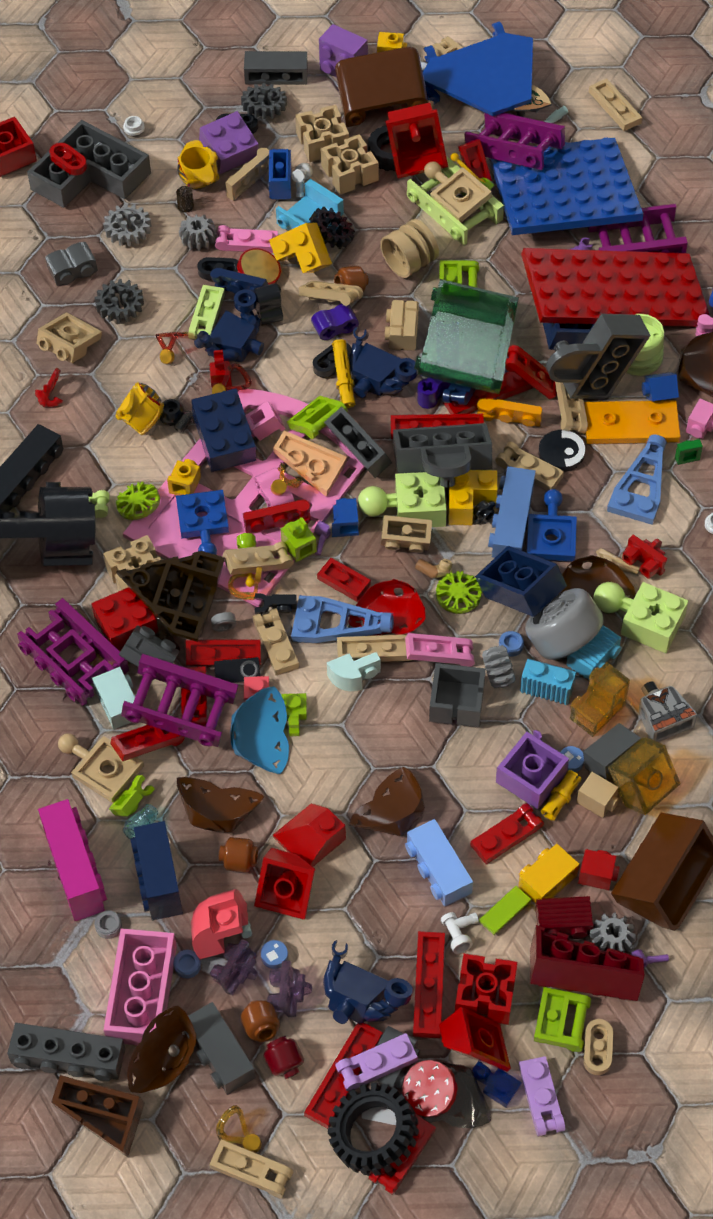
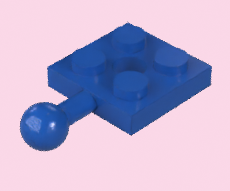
M550 489L544 495V502L548 506V515L529 514L527 553L545 560L574 561L576 554L577 517L557 515L558 506L561 505L563 496L556 489ZM553 534L557 536L558 539L550 541L546 539V536Z
M223 490L176 496L181 539L201 536L202 544L199 546L198 551L217 555V548L211 543L210 535L229 532ZM202 511L208 513L203 517L197 516V513Z

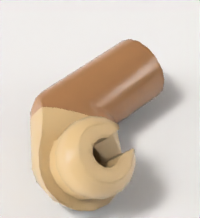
M420 559L415 569L435 579L444 577L447 573L450 574L453 565L448 559L441 560L438 565H432Z

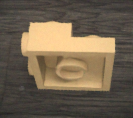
M66 312L38 329L36 344H38L41 350L56 354L59 360L74 363L86 355L87 347L101 339L102 331Z

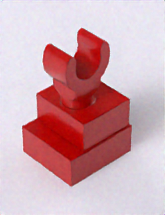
M215 350V362L209 364L211 387L213 388L218 383H222L226 387L232 386L229 361H224L223 350Z

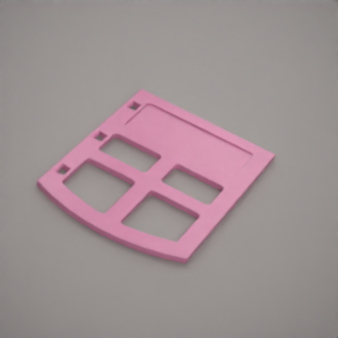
M241 388L238 391L244 413L247 409H256L268 401L278 414L292 418L308 405L300 400L263 390ZM327 426L319 432L332 440L350 457L327 497L315 487L281 471L285 462L274 454V450L264 461L256 458L254 462L234 466L251 475L252 478L235 499L231 500L224 496L229 532L210 535L211 543L217 548V555L223 557L225 550L238 549L236 538L238 535L246 533L243 513L252 511L250 508L260 496L254 482V477L277 468L293 497L298 500H307L312 507L310 509L311 520L315 521L310 531L315 535L314 531L319 521L325 522L332 513L336 500L344 497L365 467ZM291 429L288 431L289 433H292L304 439L307 436L304 433H300ZM201 439L197 441L183 458V462L185 459H191L201 467L207 460ZM349 468L355 470L350 478L344 476ZM166 480L158 489L160 503L157 509L145 518L133 520L123 532V537L134 541L148 535L156 549V554L164 559L177 556L178 558L191 556L192 553L198 552V548L202 544L201 536L181 539L176 496L178 495L169 493ZM198 483L194 493L213 490ZM202 511L197 513V516L203 517L208 513ZM278 527L263 530L259 533H251L256 537V547L270 546L281 542V528ZM224 561L218 587L256 607H260L264 601L255 600V593L268 596L288 569L264 571L261 574V582H255L253 587H248L246 585L247 573L230 575ZM256 572L252 573V578H254V580ZM269 572H272L276 575L268 583L264 578Z

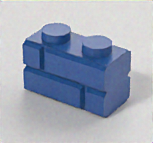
M289 149L269 150L270 199L291 198L292 164L291 150Z

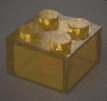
M647 737L640 739L608 767L615 785L619 787L618 792L624 806L643 815L648 814L681 784L665 745Z

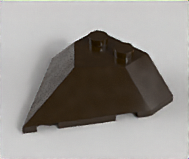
M198 551L192 553L191 556L168 558L140 565V568L128 571L126 569L118 570L116 573L173 635L198 642L203 633L216 594L225 557Z

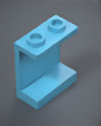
M309 179L305 183V196L288 211L280 206L276 208L277 224L282 229L289 231L302 224L310 223L309 218L317 208L322 209V207H325L328 211L330 208H333L335 213L339 211L341 212L340 216L344 214L343 199L314 180Z

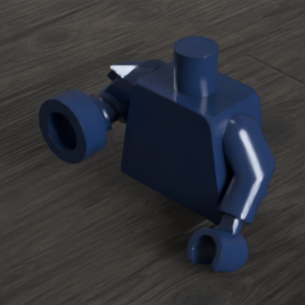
M248 289L240 290L234 295V306L241 312V318L229 311H225L210 335L206 331H200L197 334L198 338L194 341L196 348L201 349L205 347L207 354L213 358L215 350H223L224 361L241 363L249 352L261 355L264 343L257 341L256 338L259 332L260 318H258L257 314L254 315L252 311L257 306L255 293Z
M359 327L354 328L353 335L356 338V342L352 344L349 366L354 385H356L353 391L357 396L364 398L368 392L378 396L399 393L403 390V387L417 377L418 365L413 359H401L368 343H365L363 346L362 342L368 339L369 333L365 329L364 335L358 337Z
M337 940L333 942L332 961L329 960L323 984L325 995L330 999L328 1008L334 1012L333 1018L336 1022L345 1024L349 1019L359 1024L365 1021H385L399 1007L409 1003L413 988L408 981L400 978L388 981L347 961L340 964L341 959L345 958L348 953V945L346 943L343 952H337L335 950Z

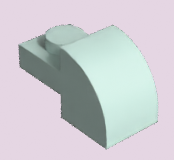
M377 652L353 661L349 653L327 662L328 678L337 688L345 691L362 690L363 679H371L381 672V659Z

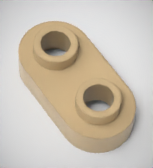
M595 1019L587 1025L585 1031L584 1066L593 1075H603L608 1072L612 1063L613 1028L607 1021ZM600 1033L603 1035V1038L597 1039L594 1037V1034ZM599 1059L602 1061V1064L595 1065L593 1060Z

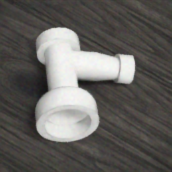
M308 163L299 164L292 173V179L296 182V197L305 196L304 181L311 178L313 174V169Z
M450 912L442 916L441 922L444 926H447L453 938L451 942L453 952L460 954L469 950L473 942L468 935H463L460 929L470 924L478 923L477 914L472 913L469 916L457 918L454 912Z

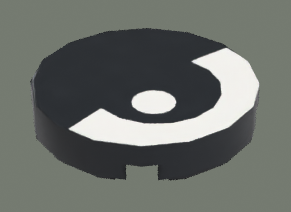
M555 430L544 435L541 439L538 455L541 460L564 472L572 471L583 462L585 445L577 434L571 431Z

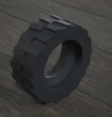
M385 125L375 129L368 138V152L371 151L379 163V169L396 171L392 153L381 150L382 145L390 143L387 126Z

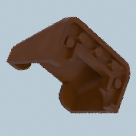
M403 47L340 60L335 66L346 127L357 126L363 123L366 119L365 111L403 103H407L408 107L429 103L419 53L414 47Z

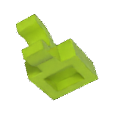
M306 693L281 694L286 707L287 720H289V736H299V720H307Z
M137 775L132 782V786L128 790H124L110 806L109 810L115 816L128 817L138 809V803L142 800L143 796H148L155 790L151 785H147L142 789L141 784L146 779L143 775Z

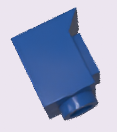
M356 498L336 500V505H333L334 522L332 523V537L359 535Z

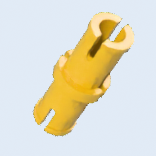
M568 770L558 787H554L551 791L552 796L541 810V814L547 819L554 821L562 807L570 802L571 794L582 780L576 772Z

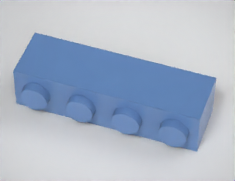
M507 466L506 476L501 475L499 489H502L503 492L502 495H497L496 508L499 509V514L494 513L492 528H496L495 533H490L488 547L492 548V557L494 558L507 546L523 550L536 470Z

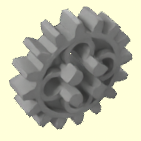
M124 204V208L116 206L115 212L109 210V216L104 217L105 222L103 226L106 237H111L112 243L119 241V246H122L124 242H127L128 246H131V242L139 244L140 238L145 240L146 234L151 233L149 213L144 212L143 207L136 209V204H133L131 208L127 204Z

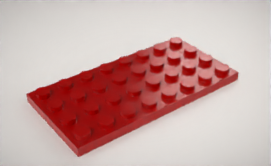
M523 248L521 256L540 323L595 324L601 314H646L656 318L662 326L697 327L700 315L707 314L710 316L689 253Z

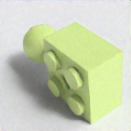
M426 472L395 474V493L386 494L383 489L377 486H369L363 489L358 496L359 509L367 516H379L387 507H397L398 517L432 520V527H446L444 487L440 485V477L432 476Z
M614 582L602 583L594 592V602L602 612L614 613L618 610L627 612L623 618L621 635L663 653H667L681 626L689 601L645 582L641 584L634 600L626 597L622 587Z

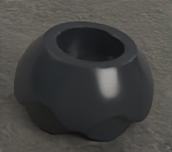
M168 399L162 402L164 404L160 416L162 423L174 426L184 420L186 409L180 401Z

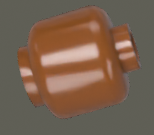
M348 266L338 270L334 276V283L359 286L364 292L369 283V278L360 266Z
M230 837L226 841L225 846H220L219 861H223L224 868L227 871L248 873L252 867H256L258 846H254L251 839Z
M252 1001L241 1013V1022L246 1034L254 1041H269L275 1037L280 1028V1020L275 1008L268 1001Z

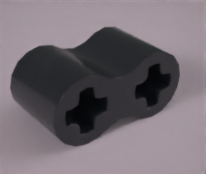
M277 283L254 288L257 300L256 311L258 318H260V325L263 326L282 321L281 295Z

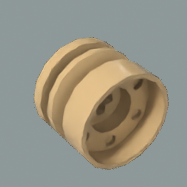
M418 219L408 221L399 230L392 231L380 241L384 259L392 271L402 278H408L419 271L421 267L427 266L429 262L436 260L439 256V248L434 235Z

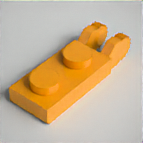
M486 398L480 399L477 403V414L483 413L485 421L499 419L505 423L516 422L529 427H541L542 408L540 406Z

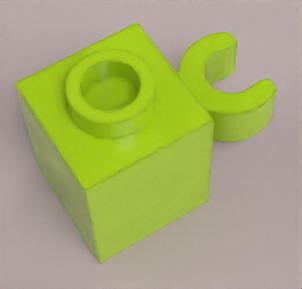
M303 517L294 522H289L281 528V541L286 543L288 552L296 562L317 552L316 537L308 528V524Z

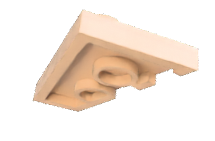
M285 430L274 446L275 455L326 497L347 463V456Z

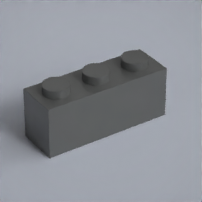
M245 51V84L307 85V51Z
M342 406L324 422L374 478L392 464L386 453Z
M213 1002L188 1015L196 1033V1046L199 1049L196 1052L204 1067L209 1065L213 1073L210 1076L218 1089L222 1087L228 1095L256 1078L253 1065ZM183 1031V1032H184V1035L186 1034L187 1037L189 1038L188 1033H187L186 1031Z

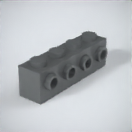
M15 1022L7 1054L11 1064L17 1068L29 1069V1067H37L47 1073L63 1071L73 1077L89 1075L94 1076L95 1079L100 1081H110L111 1079L119 1080L125 1054V1045L121 1038Z

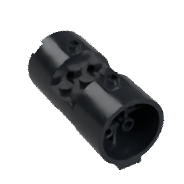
M46 482V487H40L38 512L19 511V515H15V513L10 511H0V538H38L41 564L43 566L93 565L94 554L93 551L89 550L90 545H95L96 523L95 505L89 502V497L93 495L91 487H61V482Z

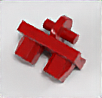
M634 534L628 539L627 548L622 556V560L628 565H633L637 560L642 563L640 572L648 579L655 574L661 576L665 572L664 566L668 558L664 556L665 552L660 549L662 545L661 540L655 539L651 543L647 539L642 541Z

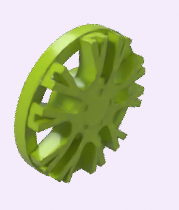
M137 482L136 486L133 484L131 486L128 485V489L123 493L120 492L117 496L118 500H116L117 510L123 518L138 520L149 516L157 509L160 503V495L153 484L148 485L144 484V482Z
M464 571L447 573L437 584L436 599L443 609L451 613L462 614L470 612L478 606L481 600L482 590L473 575L464 574ZM462 579H465V580H468V581L465 582V583H463L461 580H462ZM450 581L452 584L447 585L446 582ZM477 591L478 595L470 594V592ZM441 596H449L445 601L441 599ZM458 603H465L466 607L458 608Z

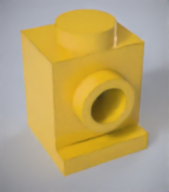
M185 459L184 462L177 460L171 476L167 478L170 494L186 495L195 492L201 478L200 466L191 459Z

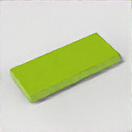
M515 886L479 919V922L495 935L531 902V898Z

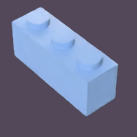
M435 819L407 832L406 850L411 858L415 857L418 861V870L424 879L428 878L431 883V892L436 900L440 899L445 907L472 894L473 881Z

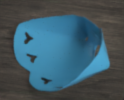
M273 686L260 690L242 703L233 713L230 739L235 755L269 772L280 774L288 761L289 742L283 732L287 722L286 707L276 687ZM271 693L273 694V698L276 700V702L268 700L270 698ZM277 711L279 712L277 715L279 719L278 722L273 717V715H275ZM278 742H280L279 748L281 751L275 748ZM280 760V762L277 764V768H275L273 763Z

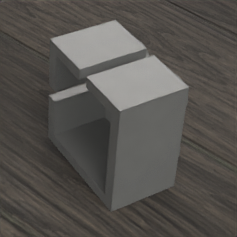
M435 663L429 722L452 724V720H457V725L479 727L486 669Z

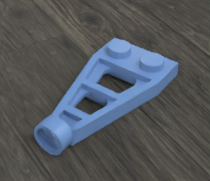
M656 434L649 436L645 448L615 486L607 506V512L653 525L660 505L663 451L667 444L664 437ZM643 463L655 466L653 476L638 472ZM634 481L649 484L650 494L648 497L628 492V489Z
M299 595L291 638L292 642L321 643L337 640V637L368 636L381 634L382 632L391 633L394 625L393 613H379L326 597ZM329 611L339 614L341 616L340 625L329 629L320 628L322 613ZM348 616L364 617V626L347 628Z

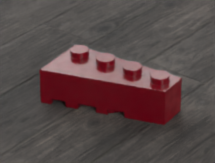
M536 925L530 947V984L589 993L596 996L614 997L621 1000L638 1001L645 977L643 958L611 948L603 951L595 943L586 940L583 944L568 940L569 935L558 932L557 936L544 932L545 927Z

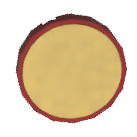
M260 248L246 250L240 256L237 263L238 273L267 279L269 285L276 283L281 274L280 263L276 261L275 256Z

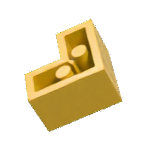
M317 223L302 224L269 240L276 261L297 257L302 273H314L332 265Z
M469 470L467 473L455 477L456 484L452 487L449 486L448 525H472L473 506H476L483 500H487L488 503L494 501L496 506L497 470Z

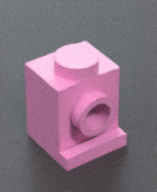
M699 399L688 418L686 433L703 439L707 431L711 432L713 430V404Z
M268 401L245 415L252 437L256 436L260 441L278 429L281 431L285 429L278 412Z

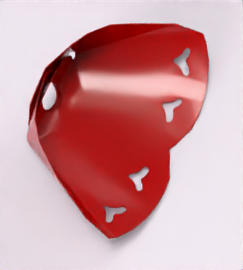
M396 579L376 583L364 593L356 604L358 607L379 613H393L394 625L391 633L397 635L414 631L426 619L425 607L418 592L416 591L415 593L414 588L408 583ZM401 588L403 595H396L394 589ZM350 615L348 623L353 628L363 627L360 623H356V621L362 620L364 624L365 618ZM404 624H406V625L408 626L407 628H405V627L400 628V627H402ZM382 632L381 634H374L372 636H380L389 632Z

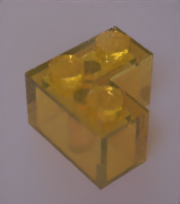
M608 662L601 668L596 667L591 672L587 692L582 697L577 696L570 705V719L592 737L626 705L630 679Z

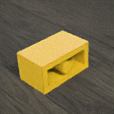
M557 843L551 849H544L533 865H526L519 873L518 888L530 897L535 904L536 899L553 898L578 876L579 863Z

